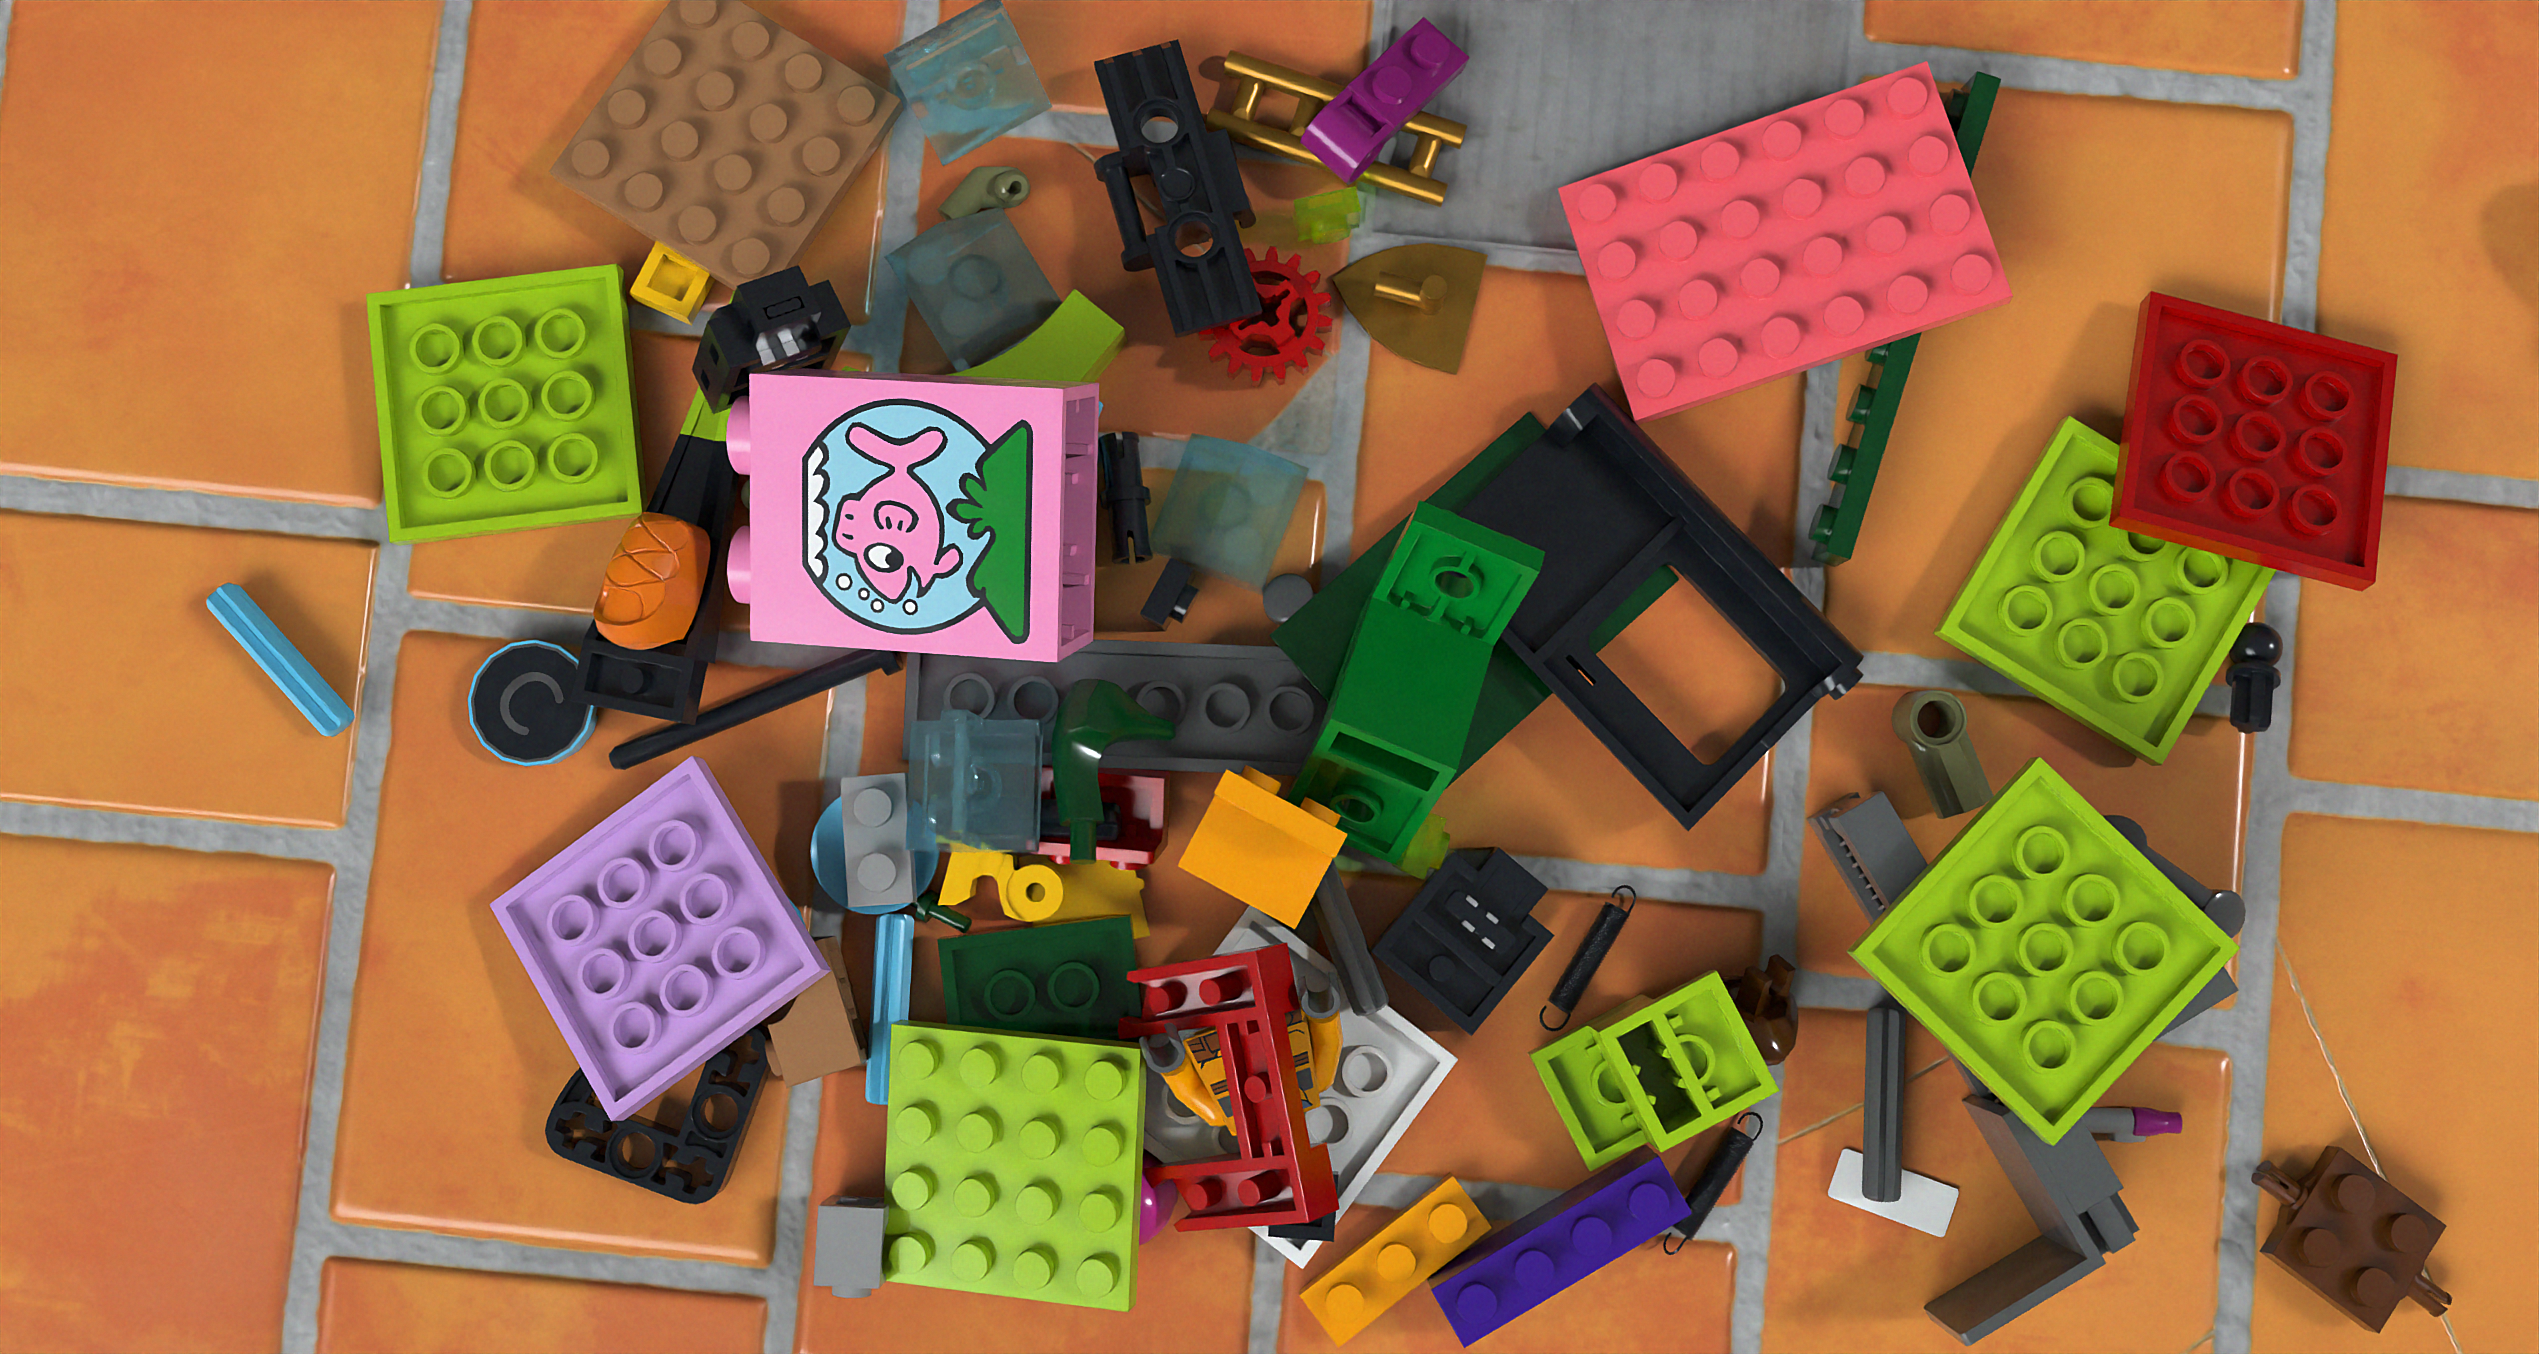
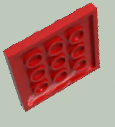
M2150 291L2141 301L2109 526L2341 587L2364 591L2376 582L2398 354Z

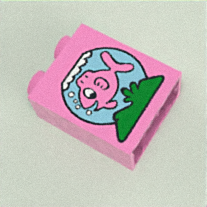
M804 368L749 374V396L738 397L732 405L727 422L726 443L729 460L733 469L739 474L750 475V526L740 527L733 536L728 553L727 576L733 598L739 603L750 604L751 641L1059 662L1093 642L1099 383Z

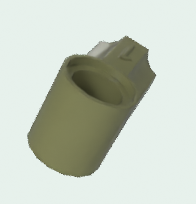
M1941 690L1910 692L1901 697L1894 706L1891 717L1892 726L1898 738L1905 742L1909 748L1937 818L1945 819L1985 805L1994 795L1966 731L1968 720L1966 708L1960 699L1950 692ZM1927 702L1935 705L1940 715L1939 727L1929 737L1921 731L1917 721L1920 709Z

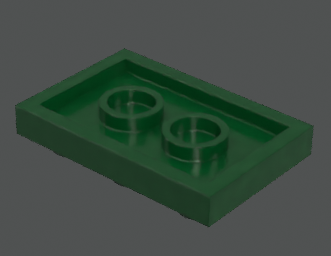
M1131 914L944 936L937 939L948 1024L1139 1043V1039L1142 1037L1119 1039L1118 1034L1120 1018L1127 1016L1141 1018L1143 1011L1140 982L1133 983L1126 980L1128 971L1138 969Z

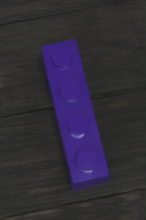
M1645 1145L1454 1257L1427 1278L1433 1295L1465 1348L1693 1213L1659 1155Z

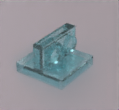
M984 0L883 55L898 86L943 166L1052 108L1049 98L1001 0Z
M967 709L941 710V720L911 721L905 850L914 853L1039 852L1043 723L1037 719L985 720Z

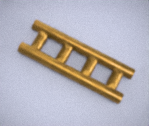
M1230 50L1223 74L1240 79L1241 81L1230 113L1214 108L1210 109L1205 123L1207 133L1226 128L1227 133L1234 142L1334 173L1303 146L1300 140L1309 124L1323 109V106L1330 103L1346 86ZM1264 87L1300 98L1289 132L1253 121ZM1421 110L1400 129V131L1418 136L1408 169L1405 170L1374 160L1356 181L1441 208L1449 183L1431 178L1442 144L1460 149L1468 125Z

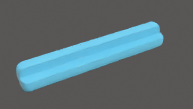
M225 583L208 596L206 600L207 608L321 735L334 737L343 732L354 721V712L241 586Z
M885 913L878 915L876 918L865 1098L867 1102L873 1104L888 1105L891 1024L901 1019L908 1020L914 919L907 914Z

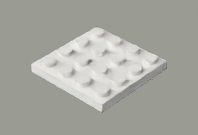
M1249 905L1213 955L1287 943L1298 996V979L1302 976H1305L1307 988L1313 992H1321L1329 987L1328 972H1334L1338 979L1341 995L1339 1013L1344 1042L1335 1080L1326 1091L1319 1094L1321 1106L1304 1112L1310 1144L1327 1142L1332 1171H1338L1339 1174L1337 1198L1340 1209L1336 1210V1225L1458 1061V1058L1389 1005L1373 1014L1356 1016L1353 1013L1335 965L1273 917ZM1203 1028L1178 1031V1034L1182 1041L1186 1034ZM1167 1033L1153 1034L1147 1041V1044L1152 1047H1162L1170 1039ZM1147 1065L1143 1147L1163 1163L1240 1152L1237 1135L1232 1136L1227 1126H1210L1176 1098L1161 1073L1153 1071ZM1268 1226L1248 1227L1302 1269L1323 1242L1318 1240L1268 1237Z

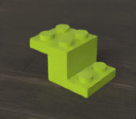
M1713 969L1655 999L1639 994L1527 1052L1590 1172L1647 1142L1658 1151L1663 1152L1780 1091L1721 977Z

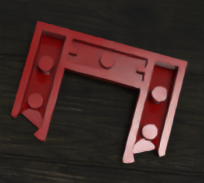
M1287 943L1128 971L1126 980L1133 983L1141 982L1147 984L1142 1017L1127 1016L1119 1019V1039L1167 1033L1164 1027L1166 1023H1173L1177 1031L1216 1026L1240 1152L1155 1164L1144 1169L1146 1179L1152 1189L1172 1179L1190 1208L1191 1213L1174 1224L1177 1232L1309 1223L1339 1210L1327 1142L1310 1144L1284 1014L1300 1009Z

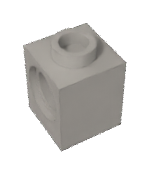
M831 1195L818 1205L813 1286H832V1295L837 1297L861 1298L870 1296L872 1288L879 1289L885 1283L886 1274L882 1272V1250L885 1230L888 1224L889 1204H884V1198Z

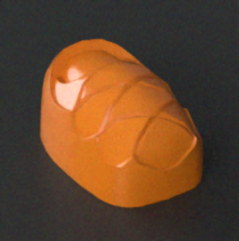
M641 512V516H638L630 523L626 533L621 538V543L618 544L611 561L607 565L603 584L593 611L598 632L614 644L634 650H646L684 639L698 609L707 575L711 552L708 533L697 525L671 515Z

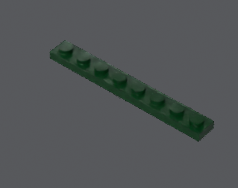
M1979 71L1960 90L1953 88L1944 103V109L1970 178L2001 82V78ZM1922 332L1866 350L1865 361L1871 362L1872 367L1866 386L1858 384L1848 405L1846 420L1854 422L1847 445L1841 443L1838 445L1829 465L1827 479L1835 482L1828 505L1823 503L1819 505L1809 529L1808 539L1816 542L1811 557L1812 560L1836 567L1851 559Z

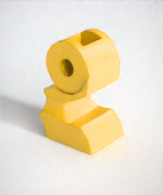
M979 839L973 843L960 841L954 842L938 905H956L976 895L978 878L986 875L993 877L997 881L1004 915L1026 922L1039 921L1052 916L1061 908L1066 898V885L1062 875L1055 868L1047 864L1034 863L1019 869L1017 855L1000 848L989 839Z

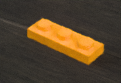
M1450 1172L1301 1288L1299 1296L1339 1348L1483 1236L1492 1226Z

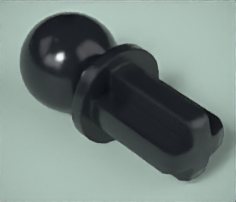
M2261 622L2246 623L2229 651V656L2235 664L2226 671V682L2232 687L2229 721L2232 726L2237 727L2238 731L2244 734L2268 730L2271 725L2273 690L2281 683V673L2273 666L2281 658L2283 642L2279 633L2273 627Z

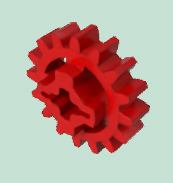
M1270 246L1265 260L1256 261L1250 247L1243 250L1262 311L1268 313L1276 309L1275 325L1269 327L1264 321L1253 325L1254 319L1251 317L1230 323L1229 327L1225 330L1223 326L1198 332L1199 340L1216 341L1208 351L1209 360L1213 364L1227 357L1230 360L1227 374L1232 380L1245 369L1251 371L1253 387L1260 386L1264 373H1273L1278 385H1284L1286 368L1293 366L1296 371L1304 375L1309 369L1305 354L1309 352L1313 355L1322 356L1325 352V343L1316 336V333L1331 332L1333 319L1318 314V312L1324 311L1331 306L1330 293L1326 292L1314 294L1313 290L1320 283L1321 274L1314 270L1302 276L1299 273L1301 266L1300 255L1295 253L1286 264L1278 262L1277 248ZM1270 278L1282 283L1278 286L1259 284L1255 279ZM1304 304L1307 322L1301 337L1298 339L1295 336V330L1290 325V318L1299 312V307ZM1251 347L1272 350L1275 355L1257 356L1246 351Z

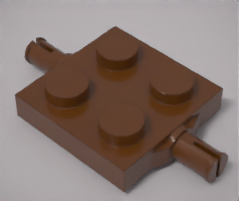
M2327 1146L2311 1172L2298 1181H2294L2269 1160L2262 1162L2256 1168L2262 1174L2253 1173L2251 1177L2252 1183L2260 1186L2281 1202L2277 1224L2259 1252L2364 1330L2379 1334L2399 1301L2406 1296L2410 1297L2434 1317H2438L2448 1310L2441 1303L2451 1305L2452 1296L2422 1275L2426 1258L2447 1227L2432 1214L2341 1147Z

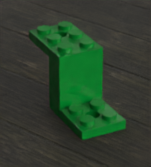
M1419 500L1359 614L1320 731L1283 800L1299 808L1304 798L1307 797L1341 815L1336 828L1348 834L1343 844L1396 865L1458 769L1493 647L1540 573L1546 552L1525 544L1512 536L1501 534L1457 516L1451 511L1440 509ZM1446 571L1459 572L1467 577H1455Z

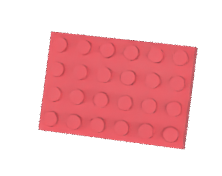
M1927 61L1558 188L1559 198L1633 421L1637 425L2009 304L2013 297Z

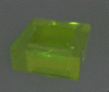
M1356 186L1293 200V219L1298 241L1313 238L1314 244H1330L1349 237L1351 229L1359 228L1361 208Z
M1430 812L1402 856L1392 866L1421 879H1425L1429 867L1438 869L1450 841V833L1443 831L1447 819Z

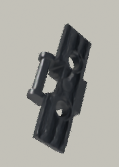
M1179 40L1095 61V71L1119 151L1099 158L1094 163V170L1097 179L1105 182L1125 248L1120 255L1124 269L1136 272L1155 268L1176 338L1262 314L1261 304L1234 221L1238 220L1240 227L1245 229L1255 224L1256 216L1251 201L1245 192L1236 163L1235 149L1226 128L1207 133ZM1154 117H1167L1174 121L1178 130L1175 136L1166 142H1152L1142 134V128L1145 123ZM1145 174L1150 175L1154 187H1157L1167 225L1155 228V234L1151 235L1146 234L1130 181L1132 177ZM1210 238L1213 240L1211 248L1201 256L1191 257L1180 252L1186 246L1205 243Z

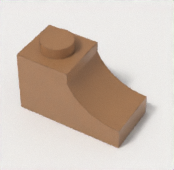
M836 936L815 941L831 971L798 994L791 1009L781 1021L768 1025L771 1038L765 1040L766 1056L774 1075H783L786 1088L868 1061V1038Z

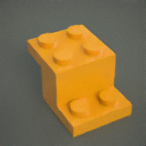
M1245 765L1240 776L1226 769L1214 791L1215 796L1177 866L1296 929L1332 859L1337 856L1348 835L1336 828L1341 815L1307 797L1304 798L1299 808L1276 796L1281 783L1248 765Z

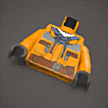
M1328 972L1330 985L1321 992L1310 991L1307 988L1305 976L1298 979L1300 1009L1284 1013L1304 1112L1321 1106L1319 1094L1326 1091L1334 1083L1344 1042L1339 1013L1341 995L1338 979L1334 972ZM1166 1023L1164 1027L1170 1040L1162 1047L1149 1046L1146 1038L1142 1036L1139 1039V1043L1147 1065L1153 1071L1161 1073L1176 1098L1210 1126H1227L1232 1136H1236L1237 1132L1216 1026L1206 1027L1186 1034L1181 1041L1176 1026L1173 1023Z

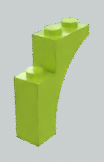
M1074 288L1043 325L1024 341L988 362L947 375L1095 382L1128 343L1125 330L1121 325ZM846 365L842 369L846 371H860Z

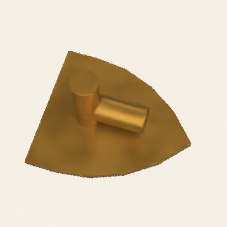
M1432 243L1395 246L1360 259L1334 276L1332 280L1348 311L1373 339L1399 357L1427 368L1456 375L1488 255L1460 247Z

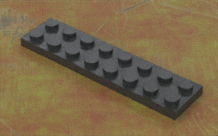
M1093 639V642L1059 662L907 652L902 760L1033 766L1052 765V734L1060 706L1076 681L1081 679H1101L1119 685L1149 713L1176 724V737L1168 741L1137 740L1115 743L1102 753L1099 760L1100 768L1225 773L1227 769L1235 774H1241L1245 765H1248L1265 775L1296 776L1320 731L1329 703L1279 647Z

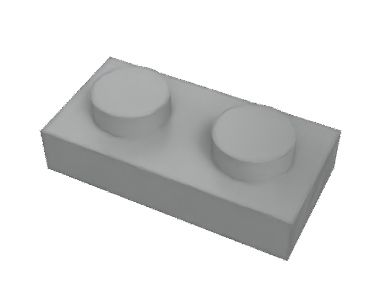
M909 773L840 778L848 908L917 902Z

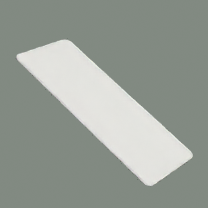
M1847 1148L1842 1150L1828 1190L1829 1197L1937 1237L1945 1236L1959 1195L1958 1189L1902 1169L1901 1197L1899 1201H1871L1862 1194L1863 1154Z

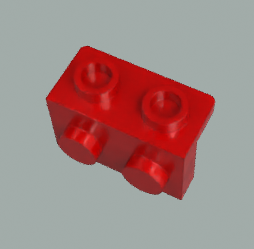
M1041 765L1038 769V799L1056 800L1052 765ZM1098 767L1097 777L1101 801L1116 803L1121 807L1122 828L1117 840L1112 842L1097 841L1096 859L1108 860L1111 867L1120 870H1140L1146 868L1148 864H1154L1168 845L1170 772ZM1033 836L1028 839L1029 853L1045 854L1047 859L1053 863L1072 864L1070 863V839Z

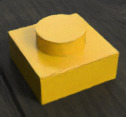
M656 241L630 290V294L635 301L692 326L715 278Z

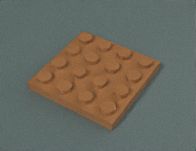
M671 0L549 172L557 182L651 240L663 244L735 291L737 285L797 266L904 108L902 100L739 0Z

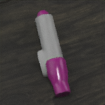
M2135 1106L2130 1108L2090 1107L2081 1117L2090 1133L2107 1134L2108 1139L2111 1141L2127 1143L2144 1142L2147 1136L2163 1133L2179 1134L2182 1131L2183 1124L2179 1112H2163L2148 1107Z

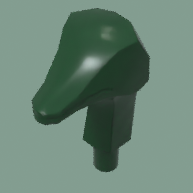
M1081 679L1074 683L1058 710L1051 742L1053 781L1060 826L1070 827V863L1079 865L1096 863L1097 827L1105 821L1097 777L1099 760L1102 753L1115 743L1137 740L1168 741L1176 737V724L1149 713L1119 685L1101 679Z

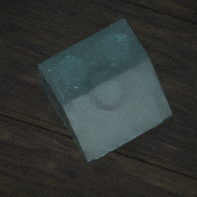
M1001 207L940 222L885 256L957 372L988 362L1015 347L1042 326L1062 304L1057 293Z
M1192 433L1150 536L1152 552L1166 559L1172 557L1194 570L1263 596L1309 481L1310 468L1251 445Z

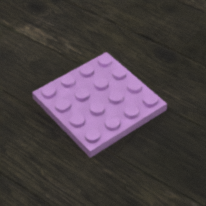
M696 756L689 757L489 904L611 1121H624L831 971L705 760Z

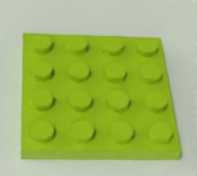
M618 264L366 294L389 543L402 546L627 519L641 516V512H646L648 500L624 270Z
M2067 416L2059 421L1933 634L2149 765L2160 766L2174 746L2277 570L2109 526L2120 446L2073 417Z
M2031 757L1846 952L2042 1141L2054 1146L2234 956L2240 947L2041 757Z
M903 1019L891 1024L884 1204H889V1215L882 1250V1272L886 1274V1281L1129 1312L1136 1305L1147 1078V1063L1140 1043Z

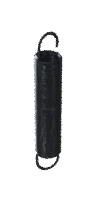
M1621 885L1613 891L1611 896L1614 898L1616 892L1622 888L1629 889L1634 896L1629 910L1626 912L1609 902H1605L1604 908H1601L1602 910L1598 913L1599 916H1596L1597 919H1595L1594 924H1592V927L1588 930L1589 932L1585 935L1586 938H1583L1584 940L1580 943L1581 946H1578L1579 949H1577L1576 954L1570 960L1571 962L1565 968L1566 971L1562 974L1563 976H1560L1561 979H1559L1558 984L1552 990L1553 992L1547 998L1550 1003L1567 1013L1568 1016L1560 1027L1550 1028L1543 1021V1013L1547 1008L1544 1006L1539 1016L1540 1022L1546 1030L1559 1031L1567 1024L1571 1013L1575 1010L1574 1007L1578 1004L1579 999H1581L1584 991L1588 988L1587 985H1589V982L1593 979L1592 977L1598 971L1597 969L1601 966L1600 963H1603L1602 960L1606 957L1605 955H1608L1607 952H1609L1610 947L1616 941L1615 939L1621 933L1620 930H1622L1623 925L1629 919L1630 912L1636 903V893L1631 886Z
M1747 1112L1737 1122V1124H1740L1741 1120L1747 1115L1756 1116L1760 1121V1128L1754 1139L1734 1127H1730L1731 1130H1728L1729 1132L1723 1138L1718 1149H1716L1717 1151H1715V1154L1709 1160L1710 1162L1702 1171L1703 1173L1695 1181L1696 1184L1688 1192L1689 1195L1685 1198L1693 1214L1673 1225L1675 1229L1686 1237L1674 1252H1669L1666 1249V1242L1672 1234L1670 1232L1663 1244L1666 1254L1673 1255L1677 1253L1686 1240L1693 1241V1238H1695L1694 1235L1702 1227L1701 1224L1709 1216L1708 1214L1716 1205L1715 1203L1723 1194L1722 1192L1730 1183L1729 1181H1732L1731 1178L1737 1173L1736 1170L1744 1162L1743 1159L1751 1151L1750 1148L1754 1146L1753 1142L1761 1133L1763 1121L1758 1113Z

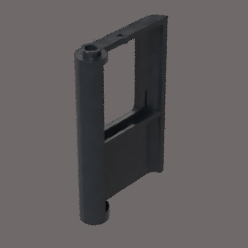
M1596 382L1570 404L1534 443L1457 514V516L1501 534L1512 536L1525 544L1546 552L1540 573L1499 638L1686 831H1689L1819 699L1829 694L1835 701L1853 688L1864 675L1857 668L1864 655ZM1662 565L1674 567L1780 675L1785 683L1783 694L1712 765L1702 764L1589 647L1588 640L1591 633ZM1446 571L1455 577H1467L1459 572ZM1568 657L1575 664V666L1593 683V685H1591L1586 680V678L1579 671H1577L1565 658Z

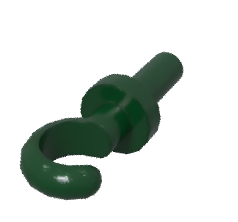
M929 890L925 895L919 896L917 902L909 904L917 909L916 918L925 923L933 917L964 934L972 924V919L945 905H938L940 894L933 890Z

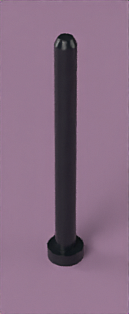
M860 649L698 713L695 725L676 722L615 746L609 753V760L615 769L626 770L881 668L887 676L895 674L904 669L900 652Z

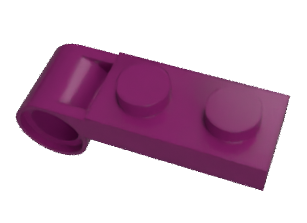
M1423 17L1318 113L1303 133L1300 143L1347 185L1352 184L1373 163L1385 143L1462 73L1470 57Z

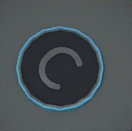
M539 640L510 643L491 654L474 675L468 696L470 724L481 744L501 760L528 767L557 764L578 752L594 732L598 716H596L598 706L570 701L580 657L566 647Z

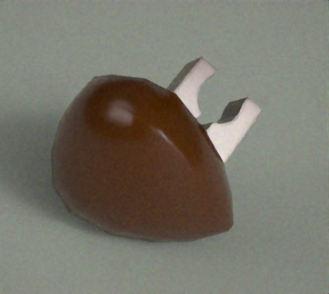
M1779 954L1769 957L1765 972L1753 964L1746 968L1744 976L1732 975L1721 977L1767 1066L1778 1065L1786 1059L1795 1047L1798 1033V1007L1794 995L1789 992L1796 968Z

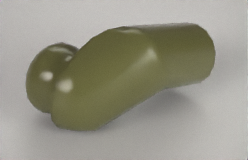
M976 167L937 210L950 225L961 231L980 208H1012L1020 205L1030 194V182L1023 172L1014 167Z

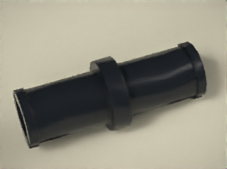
M1116 432L1099 437L1098 442L1101 447L1106 490L1101 492L1100 501L1101 507L1108 510L1113 551L1112 562L1121 565L1129 564L1128 538L1133 539L1135 563L1147 562L1153 559L1146 506L1151 503V493L1148 487L1143 486L1138 445L1140 442L1139 435L1135 432H1122L1123 458L1118 457Z

